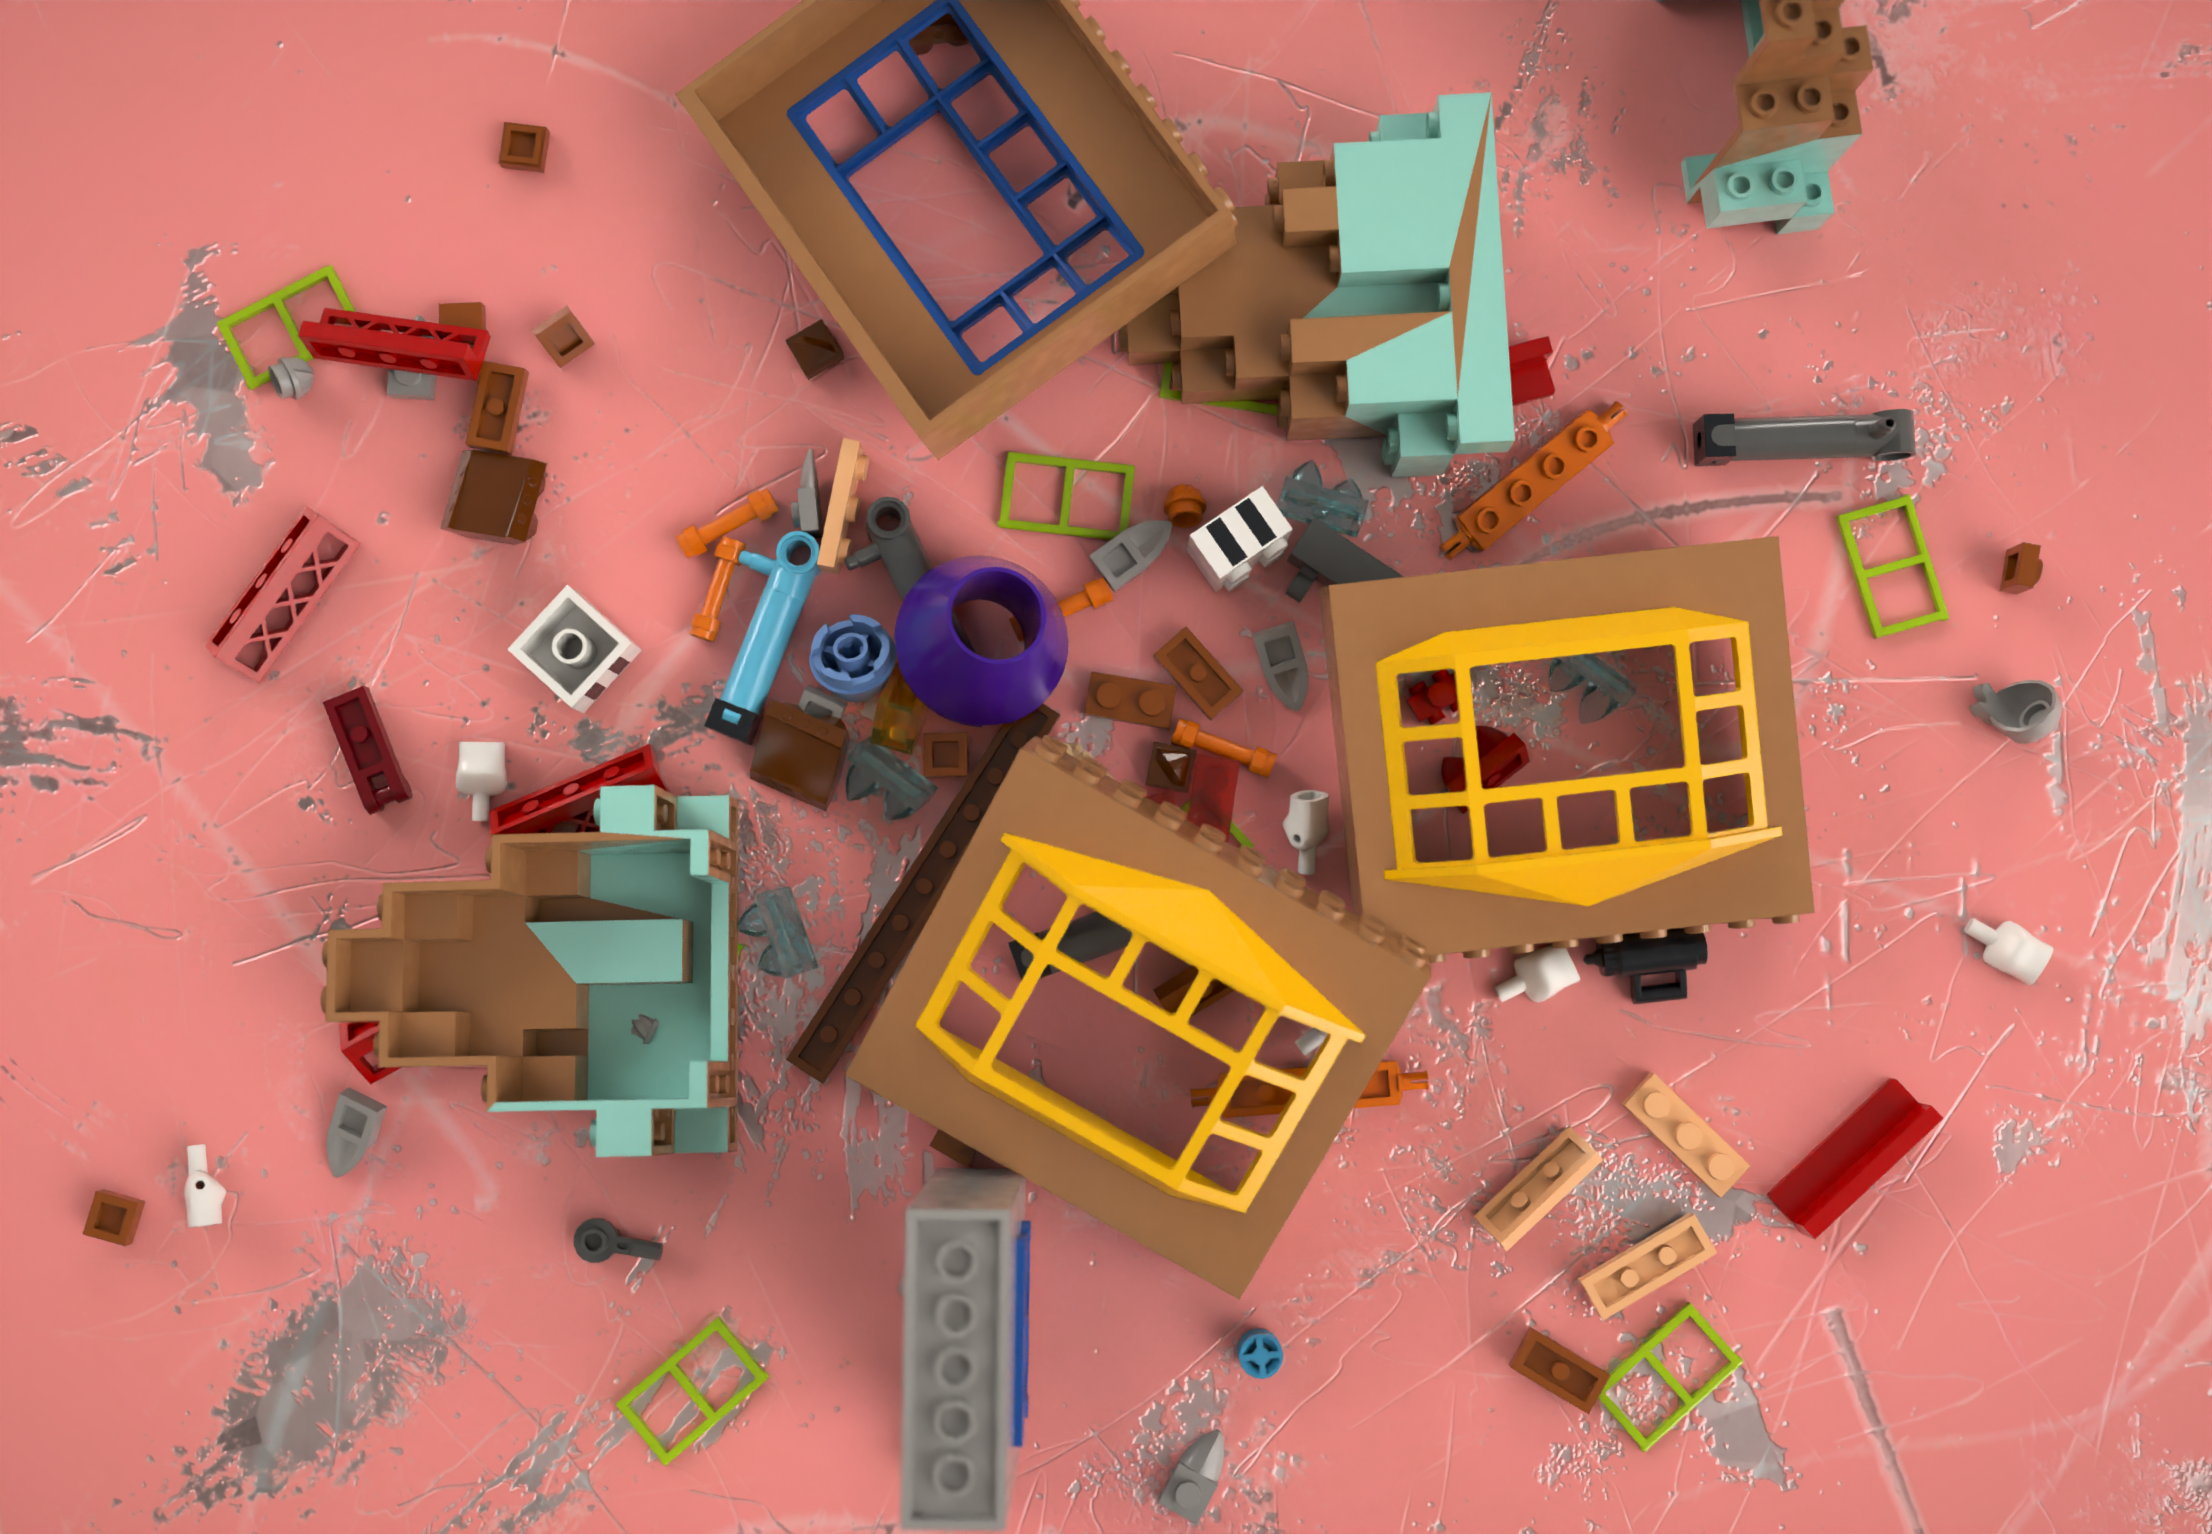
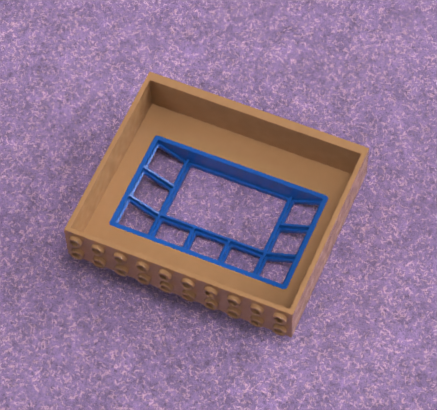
M802 0L675 94L917 436L937 460L947 455L1237 244L1234 227L1238 225V222L1231 212L1235 209L1231 199L1222 187L1212 188L1206 179L1209 173L1202 160L1194 151L1187 155L1179 143L1183 138L1177 127L1168 117L1163 121L1159 118L1154 110L1157 106L1156 101L1143 83L1137 87L1128 75L1131 73L1128 63L1117 49L1110 53L1103 42L1106 36L1099 24L1092 16L1085 19L1079 11L1078 7L1081 5L1079 0ZM949 13L979 56L980 62L947 87L940 89L911 48L909 41L944 14ZM897 51L919 81L929 99L890 127L885 123L858 84V78L891 53ZM991 75L1017 108L1018 114L979 141L966 126L951 103L985 77ZM846 89L876 131L877 138L842 164H837L807 123L806 116L838 92ZM936 113L942 114L1044 253L1040 259L954 321H950L849 182L850 176ZM1025 127H1031L1057 162V165L1021 192H1015L989 157V154ZM1068 178L1095 213L1096 217L1062 243L1055 245L1027 207L1063 179ZM1108 231L1129 256L1093 283L1087 285L1066 261V258L1101 232ZM1056 269L1075 292V296L1038 323H1033L1014 300V296L1049 270ZM998 307H1004L1022 330V334L987 360L980 362L962 338V334Z

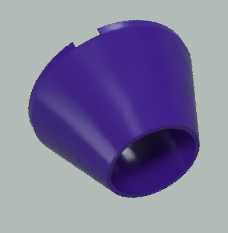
M992 556L960 557L946 561L928 571L914 584L906 595L897 616L894 633L899 661L898 666L904 680L915 696L936 714L950 721L973 727L1009 724L1035 711L1047 700L1058 685L1068 656L1069 641L1065 618L1051 591L1027 569L1011 561ZM972 600H987L1003 606L1014 615L1021 626L1024 636L1023 653L1012 658L997 660L985 658L972 652L961 642L955 632L952 623V609Z

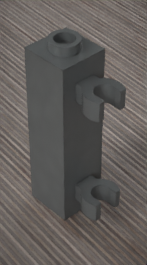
M1314 518L1287 559L1289 563L1299 568L1300 571L1285 594L1300 603L1315 580L1324 586L1404 576Z

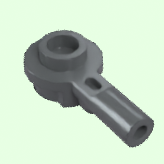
M592 1218L583 1222L577 1228L574 1235L576 1253L583 1260L590 1263H600L609 1259L615 1253L660 1261L663 1252L662 1243L621 1236L619 1229H616L609 1221L602 1218Z

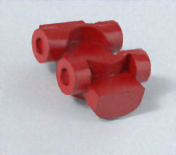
M1442 669L1431 676L1435 683L1430 687H1427L1423 680L1409 689L1413 697L1406 700L1419 723L1425 719L1428 720L1430 725L1445 718L1442 709L1447 706L1451 708L1453 713L1458 711L1455 673L1449 674L1447 669Z

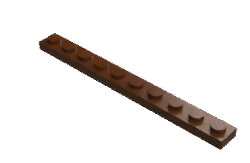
M1042 704L1026 717L1009 724H1002L786 1059L788 1062L822 1084L826 1082L920 936L1019 750L1034 736H1038L1041 739L1044 735L1049 736L1061 717L1059 713Z

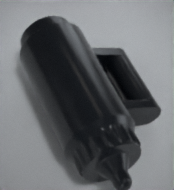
M1684 928L1667 929V936L1661 938L1644 939L1640 938V933L1623 934V941L1597 943L1596 951L1585 955L1583 961L1587 965L1594 964L1598 966L1602 976L1630 977L1631 999L1635 1005L1687 999L1686 971L1695 970L1697 965L1706 964L1708 950L1704 933L1687 934L1684 933ZM1675 972L1676 982L1641 986V976Z

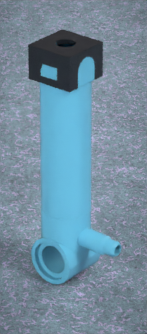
M794 531L783 536L777 544L776 560L746 550L742 551L739 555L738 560L741 564L748 566L749 569L768 575L769 578L720 699L715 698L704 726L714 732L751 746L763 719L760 713L813 581L821 572L817 565L820 546L813 536L808 533ZM802 546L811 549V557L807 563L800 566L791 564L790 557L793 550Z

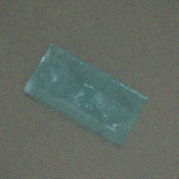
M1312 459L1296 468L1289 477L1286 476L1277 507L1284 517L1308 524L1316 518L1335 532L1357 538L1366 515L1369 500L1363 499L1358 485L1352 478L1340 482L1333 489L1323 487L1322 476Z
M1593 653L1554 657L1550 664L1548 681L1552 692L1570 690L1580 685L1585 679L1590 681L1583 692L1580 702L1579 719L1581 724L1593 723L1612 714L1621 704L1626 706L1636 694V684Z
M871 736L857 744L847 757V760L851 762L846 777L847 800L862 799L875 792L880 786L884 787L886 790L884 792L883 808L885 818L888 821L900 820L912 815L929 802L938 789L937 786Z
M790 886L769 890L754 896L755 902L745 910L738 922V931L755 937L768 936L770 944L763 951L758 968L770 975L783 977V979L819 968Z

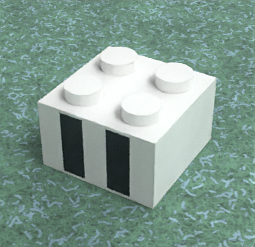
M1261 486L1190 534L1186 551L1215 593L1223 587H1226L1228 592H1230L1250 578L1248 574L1253 570L1254 566L1261 563L1265 568L1285 554L1284 549L1289 546L1287 541L1293 529L1267 491Z
M569 585L564 587L507 649L564 702L581 713H585L642 651L639 646L585 597Z

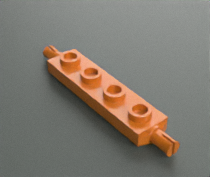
M1615 401L1599 416L1591 412L1590 409L1584 410L1454 517L1458 532L1439 546L1442 552H1446L1444 555L1449 560H1452L1454 556L1468 545L1478 551L1486 550L1611 447L1615 442L1612 440L1609 429L1628 415L1626 409H1621L1623 405Z
M1395 1060L1381 1061L1354 1108L1400 1105L1403 1091L1429 1089V1082L1427 1081L1411 1082L1412 1080L1429 1079L1428 1072L1401 1073ZM1308 1066L1280 1068L1279 1070L1300 1077L1304 1075ZM1228 1073L1219 1074L1216 1087L1191 1088V1097L1208 1096V1098L1191 1099L1192 1108L1209 1106ZM1245 1075L1222 1112L1223 1118L1281 1114L1293 1091Z

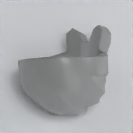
M2042 680L2016 682L1995 693L1989 683L1973 686V694L1978 702L1969 706L1970 711L1976 717L1982 719L1988 725H1993L2001 734L2019 744L2036 742L2054 731L2058 726L2063 709V704L2056 690L2051 684Z

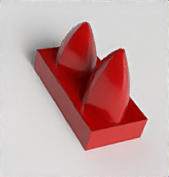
M1475 726L1481 786L1483 789L1498 788L1530 762L1526 744L1515 733L1508 737L1503 732L1492 727ZM1444 757L1442 778L1448 793L1462 792L1466 789L1464 761L1461 757ZM1456 806L1462 814L1468 811L1467 806Z

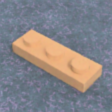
M846 438L842 440L817 565L822 572L839 575L841 564H845V558L851 554L852 539L847 538L849 523L857 522L861 498L855 496L858 480L865 481L869 467V456L864 455V449L860 441Z
M1650 1072L1621 1103L1630 1114L1717 1197L1721 1198L1751 1167L1655 1073Z
M1568 1126L1493 1197L1474 1218L1508 1251L1603 1159L1594 1148Z
M1690 1212L1579 1277L1577 1280L1598 1316L1605 1320L1717 1254V1251L1695 1214Z

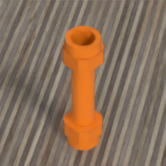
M768 488L751 493L747 496L750 502L699 529L693 524L682 530L683 533L677 535L676 539L686 557L689 559L695 555L697 557L708 551L706 544L757 517L761 522L773 517L772 514L780 510Z
M721 537L714 557L718 559V563L701 614H694L691 623V636L715 642L722 624L721 621L717 620L734 567L735 565L741 566L738 559L740 553L745 550V543L729 537Z
M1104 577L1083 584V591L1058 601L1064 618L1089 606H1092L1095 610L1113 601L1112 594ZM1015 617L1010 618L1009 621L1018 641H1024L1019 622Z
M1182 718L1179 719L1171 742L1191 749L1192 746L1201 748L1249 766L1248 772L1269 778L1277 754L1259 746L1252 750L1199 730L1200 724Z

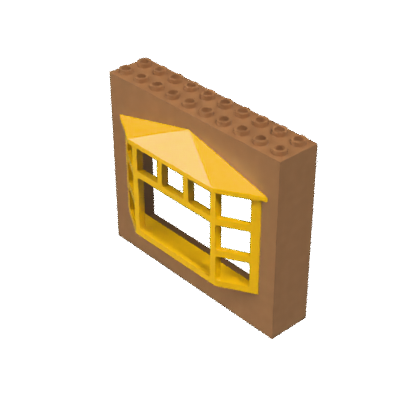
M1779 536L1336 584L1319 588L1354 914L1360 917L1363 912L1368 913L1382 921L1386 925L1384 931L1400 939L1402 935H1407L1417 940L1426 947L1424 953L1430 956V963L1445 961V954L1463 953V958H1482L1490 956V949L1507 948L1508 953H1527L1534 951V944L1551 943L1552 948H1571L1579 946L1578 939L1596 938V943L1601 944L1623 941V934L1640 933V938L1644 939L1661 938L1667 936V929L1684 928V933L1697 934L1712 931L1711 924L1728 923V928L1742 929L1755 927V919H1772L1774 924L1799 922L1800 914L1815 913ZM1730 638L1735 690L1733 692L1696 697L1693 691L1690 643ZM1671 645L1673 647L1684 755L1683 767L1491 789L1482 788L1470 679V668L1472 666ZM1453 669L1455 673L1459 721L1453 724L1403 727L1397 676L1402 673ZM1737 706L1742 757L1736 760L1702 765L1700 762L1697 732V711ZM1459 737L1462 741L1466 789L1462 792L1411 795L1408 789L1404 750L1405 742ZM1743 773L1748 825L1708 833L1703 781L1709 778ZM1685 782L1687 785L1691 833L1688 836L1635 841L1630 789L1640 786ZM1613 790L1618 842L1615 844L1562 849L1557 797L1560 795ZM1540 798L1546 849L1543 852L1489 857L1484 805L1487 803ZM1467 806L1473 849L1472 859L1418 862L1415 856L1411 811L1413 809Z
M1044 735L1041 739L1038 736H1034L1019 750L848 1067L845 1076L1240 1300L1431 978L1430 956L1424 953L1426 947L1417 940L1407 935H1402L1399 939L1384 931L1386 925L1376 917L1365 912L1359 917L1345 909L1346 902L1335 894L1326 890H1322L1321 894H1318L1304 886L1306 880L1292 870L1282 868L1279 872L1266 865V857L1248 846H1242L1241 849H1238L1225 842L1227 836L1217 828L1205 823L1200 828L1185 819L1186 812L1174 804L1163 801L1159 805L1145 797L1147 791L1140 785L1127 779H1123L1122 783L1105 775L1107 768L1099 762L1088 757H1084L1080 761L1066 753L1068 747L1056 738ZM1025 864L1041 874L1067 896L1063 907L1044 940L1039 939L1003 910V904ZM1082 904L1133 933L1130 942L1109 977L1103 976L1059 951L1057 948L1078 907ZM993 923L1034 955L1031 965L1011 999L1004 996L971 968V963ZM1146 942L1159 946L1199 970L1189 991L1174 1014L1167 1012L1123 986V981ZM1051 964L1230 1065V1071L1178 1161L995 1058L1046 965ZM1212 979L1223 982L1265 1007L1263 1014L1240 1051L1229 1047L1190 1025L1188 1022ZM961 982L965 983L1001 1014V1019L983 1051L941 1028L939 1025ZM1279 1016H1285L1327 1033L1304 1075L1300 1077L1254 1059ZM1245 1075L1293 1091V1094L1268 1134H1262L1220 1118ZM1211 1134H1217L1259 1149L1235 1191L1231 1192L1190 1169Z

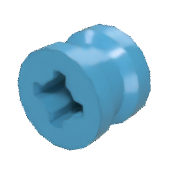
M1254 1328L1241 1336L1237 1346V1354L1241 1367L1248 1375L1254 1378L1265 1379L1279 1371L1283 1363V1351L1278 1339L1272 1332L1263 1328Z

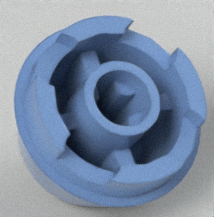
M851 614L849 615L850 620L838 622L829 628L826 623L819 629L812 641L809 663L815 679L835 696L848 702H862L875 697L886 686L896 662V647L891 636L882 628L879 622L864 615Z

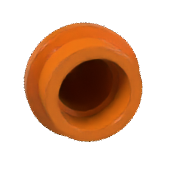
M1183 483L1169 490L1163 503V510L1168 516V521H1171L1173 526L1180 528L1193 527L1202 522V514L1206 511V501L1199 489L1194 488L1191 484L1185 485Z

